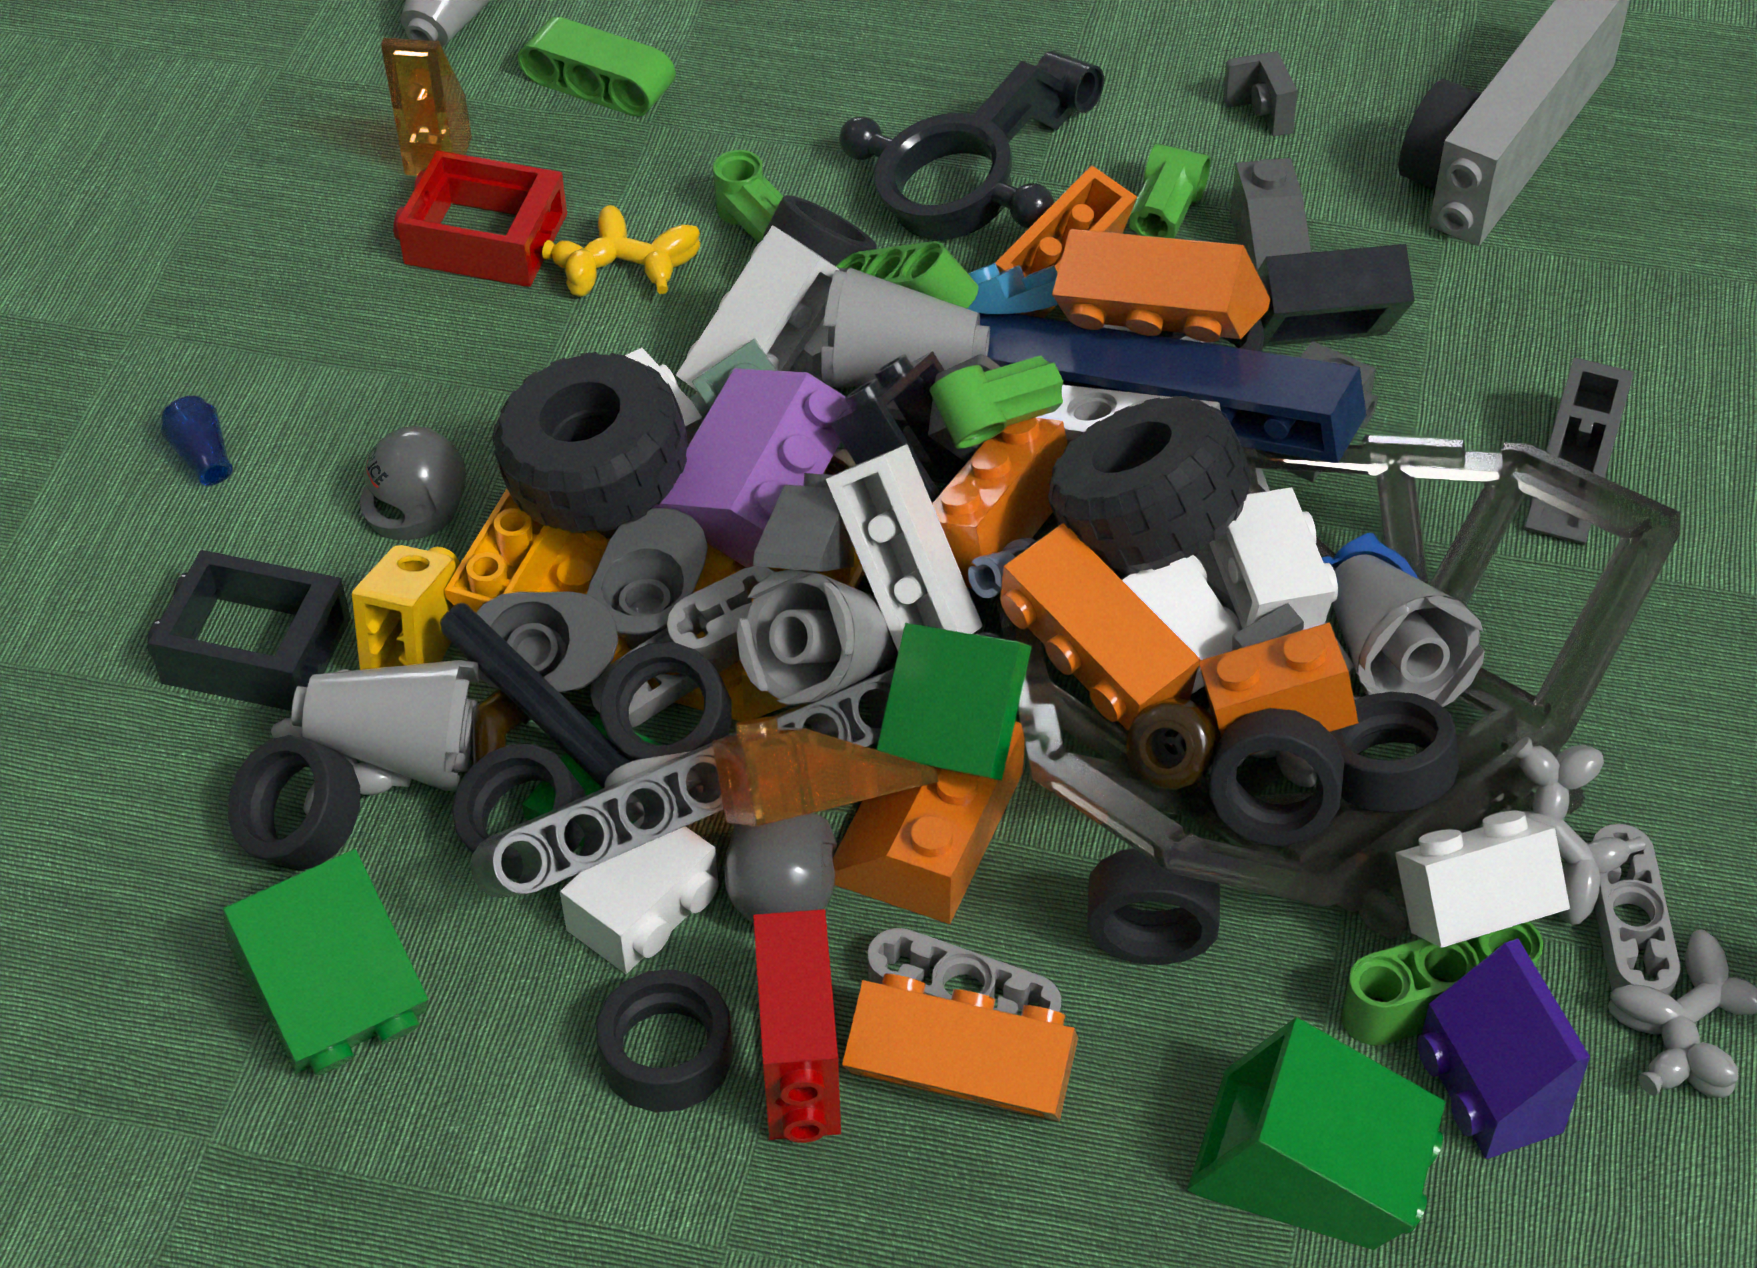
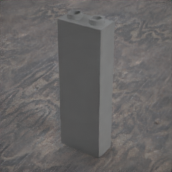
M1555 0L1445 139L1429 227L1476 246L1481 245L1614 67L1630 0Z

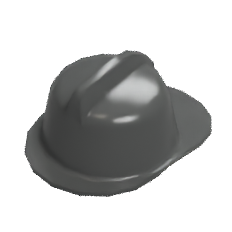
M654 508L648 510L647 515L634 522L629 521L621 524L610 539L596 573L590 582L587 595H591L607 606L616 621L617 635L625 639L630 649L633 650L667 628L668 616L674 605L684 597L693 594L705 566L708 550L703 529L692 516L676 509Z
M515 592L501 594L483 604L476 612L559 693L582 689L600 678L613 661L618 644L616 621L607 606L587 594L576 592ZM479 669V678L492 688L500 689Z

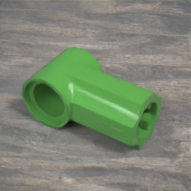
M1156 143L1148 158L1142 190L1130 214L1129 228L1141 236L1175 239L1190 204H1198L1202 199L1210 172V155Z
M746 150L725 152L717 157L713 163L716 212L719 218L725 222L741 225L759 244L764 239V232L783 195L763 176V163L759 156Z
M1042 355L986 372L983 371L980 365L968 366L941 378L929 390L957 449H965L981 444L1001 433L1009 425L1055 412L1064 403L1062 398L1063 380L1054 362L1046 361Z

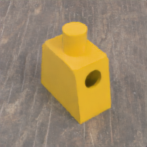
M404 545L393 546L355 587L352 592L360 670L442 661L451 641L442 633L439 622L444 614L454 607L446 599L444 589L460 565L459 559L453 552L443 547H433L427 551Z

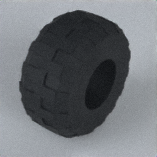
M597 352L580 353V356L568 359L565 357L551 362L550 366L539 372L535 371L525 378L523 384L516 391L513 390L500 411L501 414L498 421L494 425L492 437L495 445L494 454L499 470L513 501L519 509L544 526L548 525L571 533L585 534L586 531L600 530L604 532L617 529V526L629 521L634 522L647 515V511L655 504L659 505L672 490L680 474L683 473L687 462V447H689L680 407L669 383L667 384L663 380L660 373L649 365L646 366L627 356L615 353L602 355Z
M1173 396L1166 399L1159 397L1145 400L1144 403L1135 406H1127L1102 421H1097L1088 427L1077 439H1073L1066 446L1061 458H1057L1053 467L1048 498L1058 525L1065 523L1068 529L1070 528L1112 571L1132 574L1143 570H1156L1170 566V563L1198 553L1202 547L1222 536L1227 531V527L1232 521L1237 520L1243 510L1249 485H1251V471L1241 443L1228 418L1223 416L1221 410L1209 406L1198 399L1191 400L1186 396Z

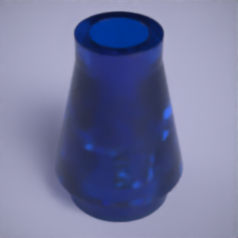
M185 396L170 403L161 415L163 423L161 434L163 438L193 470L201 484L211 486L226 480L231 475L233 466L227 455L217 409L213 405L206 403L199 396Z

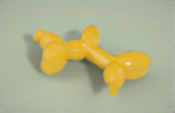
M607 205L599 213V238L589 242L585 248L571 241H559L557 244H554L551 240H547L543 246L542 257L546 260L553 259L556 265L565 268L566 284L571 294L577 297L589 294L597 279V268L612 263L616 258L644 265L645 273L650 281L656 285L657 292L665 294L668 292L667 282L670 281L673 268L685 264L697 254L700 248V231L696 226L681 224L671 227L660 234L652 244L627 238L626 223L620 210L613 205Z

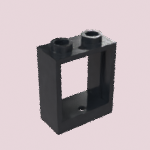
M1406 244L1266 256L1257 270L1271 299L1268 311L1260 318L1264 331L1263 346L1387 335L1415 301Z
M933 351L913 362H910L906 354L881 367L874 373L877 379L867 382L845 398L850 407L831 423V426L856 465L907 444L932 503L966 464L928 436L933 401L929 390L935 384L936 374L944 371ZM892 400L898 406L945 482V485L939 490L886 406Z
M200 550L188 573L184 572L178 578L174 589V598L162 619H157L149 631L147 649L153 657L161 684L292 711L297 686L308 687L309 680L313 674H323L351 620L342 578ZM217 599L295 615L275 656L195 639Z

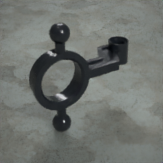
M1049 51L1039 60L1037 66L1021 61L975 114L947 113L932 116L909 126L893 139L882 135L879 125L873 119L865 116H856L849 119L842 126L839 134L840 146L846 155L856 160H866L874 155L879 157L875 169V183L879 196L884 205L896 215L900 224L916 236L934 240L962 237L990 223L1004 207L1010 209L1011 216L1017 224L1029 229L1054 204V199L1046 187L1037 183L1024 184L1019 188L1011 186L1010 172L1013 159L1009 142L1029 119L1043 126L1058 130L1074 110L1081 113L1089 112L1101 97L1104 87V73L1099 66L1057 51ZM953 154H975L992 161L989 174L983 183L973 192L956 201L939 205H926L913 202L902 194V189L909 178L921 167L938 158Z

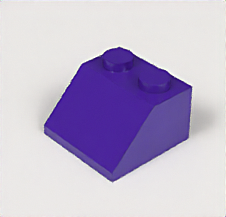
M1519 939L1504 943L1429 1003L1422 1033L1417 1040L1418 1052L1425 1069L1432 1077L1439 1076L1451 1097V1110L1458 1128L1465 1136H1473L1485 1159L1564 1133L1590 1060V1055Z

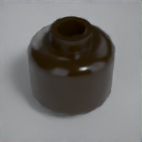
M1168 698L1146 707L1134 718L1127 732L1126 753L1132 769L1144 782L1158 789L1178 790L1193 785L1211 770L1216 747L1220 741V734L1214 718L1203 706L1189 699ZM1171 729L1179 732L1177 736H1171L1168 733ZM1169 744H1174L1177 751L1173 750Z

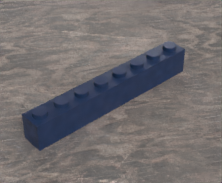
M979 313L980 325L990 326L987 357L999 366L1003 367L1042 355L1046 361L1055 363L1063 380L1062 385L1167 397L1186 396L1194 400L1219 402L1223 416L1228 418L1242 447L1339 463L1367 416L1360 367L1157 335L1146 336L1131 331L1105 327L1098 330H1090L1076 326L1071 322L1021 314Z

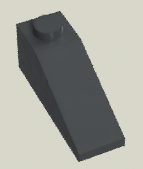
M1291 158L1237 162L1235 164L1230 216L1238 243L1245 246L1256 271L1266 256L1311 253L1303 195Z
M1576 357L1573 358L1524 530L1585 546L1634 371Z
M804 473L803 486L784 485L754 551L753 566L819 572L854 567L855 548L826 481L827 478L833 475Z

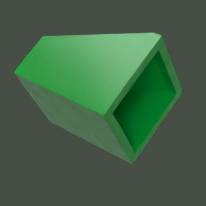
M356 849L223 908L227 943L295 1074L311 1067L315 1076L322 1075L353 1059L355 1055L351 1049L352 1047L375 1036H378L381 1044H386L409 1034L420 1026L417 1016L426 1012L429 999Z
M1295 1017L1225 1069L1187 1190L1201 1198L1375 1250L1402 1233L1408 1234L1413 1231L1425 1212L1427 1196L1422 1191L1428 1168L1435 1161L1442 1147L1443 1134L1438 1130L1446 1101L1304 1020Z

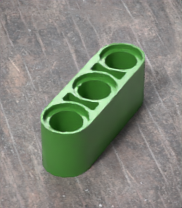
M563 17L550 18L518 53L520 68L533 82L637 117L645 115L676 78L674 64L662 51Z
M939 241L859 251L844 258L836 265L837 268L856 269L966 309L975 300L979 289L978 284Z
M1525 922L1442 948L1422 938L1368 954L1358 959L1351 968L1341 1014L1343 1026L1351 1037L1361 1043L1373 1046L1389 1044L1421 1034L1429 1003L1504 943L1519 939L1535 967L1538 968L1543 950L1541 934L1533 924ZM1435 978L1444 979L1449 983L1438 981ZM1368 997L1380 998L1386 1002L1374 1001Z

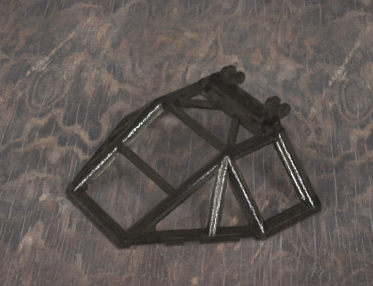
M1365 435L1362 445L1349 444L1339 463L1242 447L1251 471V485H1249L1248 494L1266 492L1258 484L1256 468L1376 475L1385 545L1406 559L1419 580L1459 600L1466 606L1526 494L1621 537L1537 696L1480 667L1471 685L1457 697L1459 700L1487 714V716L1457 735L1459 769L1454 785L1442 797L1421 808L1394 813L1365 810L1346 802L1341 797L1340 807L1326 829L1309 841L1284 847L1257 844L1234 833L1218 817L1209 795L1210 782L1205 775L1193 785L1178 790L1158 789L1144 782L1130 765L1126 753L1128 732L1118 720L1115 722L1107 721L1049 681L1040 640L1028 627L1026 629L1017 627L1004 612L1000 601V594L995 596L1003 638L1032 646L1018 710L1033 780L1169 873L1319 906L1337 904L1352 913L1358 911L1368 928L1376 933L1380 932L1382 937L1386 936L1388 939H1394L1407 929L1405 926L1407 924L1405 921L1406 916L1403 915L1402 909L1391 898L1388 899L1383 894L1389 889L1398 904L1406 909L1395 852L1419 846L1418 839L1430 832L1454 829L1464 833L1474 830L1483 824L1485 817L1499 813L1504 808L1506 811H1533L1535 794L1532 789L1535 788L1537 791L1539 785L1526 777L1520 767V758L1514 757L1511 754V749L1519 740L1529 737L1533 746H1542L1548 749L1555 757L1558 756L1561 747L1571 737L1680 535V511L1530 444L1504 443L1501 453L1465 451L1464 440ZM1415 478L1483 481L1484 488L1429 584ZM1053 512L1032 539H1042L1059 526ZM1316 537V546L1321 558L1326 556L1335 557L1336 554ZM1079 681L1082 687L1090 695V691ZM1363 692L1358 696L1364 697L1366 694ZM1059 727L1104 759L1064 752ZM1169 744L1173 750L1177 751L1174 744ZM1414 745V755L1425 750ZM1276 757L1262 758L1236 775L1237 782L1251 796L1266 803L1291 804L1303 801L1314 793L1256 795L1284 776L1277 766ZM1581 788L1569 789L1567 813H1573L1584 804V791ZM1161 812L1190 818L1228 844L1200 838L1193 833L1190 835L1184 834L1182 826Z

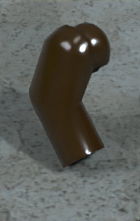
M501 689L496 690L479 703L473 711V765L489 752L506 747V734L522 722L526 725L531 721V718Z

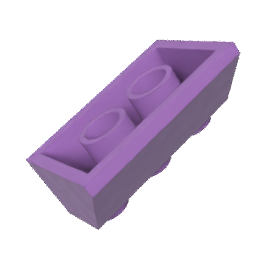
M734 368L688 445L689 447H687V462L683 473L680 474L666 498L659 505L655 504L651 509H676L692 516L703 529L706 542L746 568L752 567L754 551L784 485L803 486L804 473L823 474L841 440L831 426V423L850 407L845 400L846 396L808 372Z

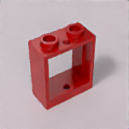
M437 150L426 170L418 173L414 184V191L405 207L401 206L395 215L393 232L395 239L400 240L404 264L531 287L544 261L542 250L547 240L554 242L567 216L562 172ZM452 203L516 215L506 236L441 224Z
M826 910L755 914L753 918L769 1140L788 1139L793 1142L807 1143L819 1140L826 1135L841 1134L839 1065Z

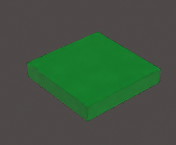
M905 623L875 755L1002 781L1032 646L1017 641Z

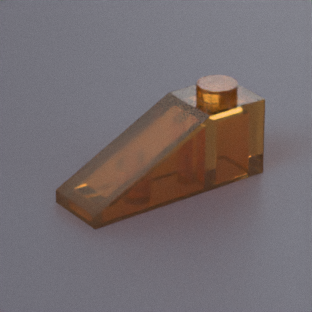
M383 38L381 48L405 175L417 176L420 171H425L437 150L466 155L472 138L466 96L439 41Z
M763 717L736 723L737 735L712 741L726 823L761 826L939 782L937 769L805 728L778 727L777 717Z

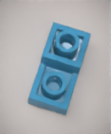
M996 263L968 273L979 286L975 300L967 308L969 310L985 314H1014L1058 305L1052 296L1058 274L1054 265L1024 277L1020 265L999 273Z

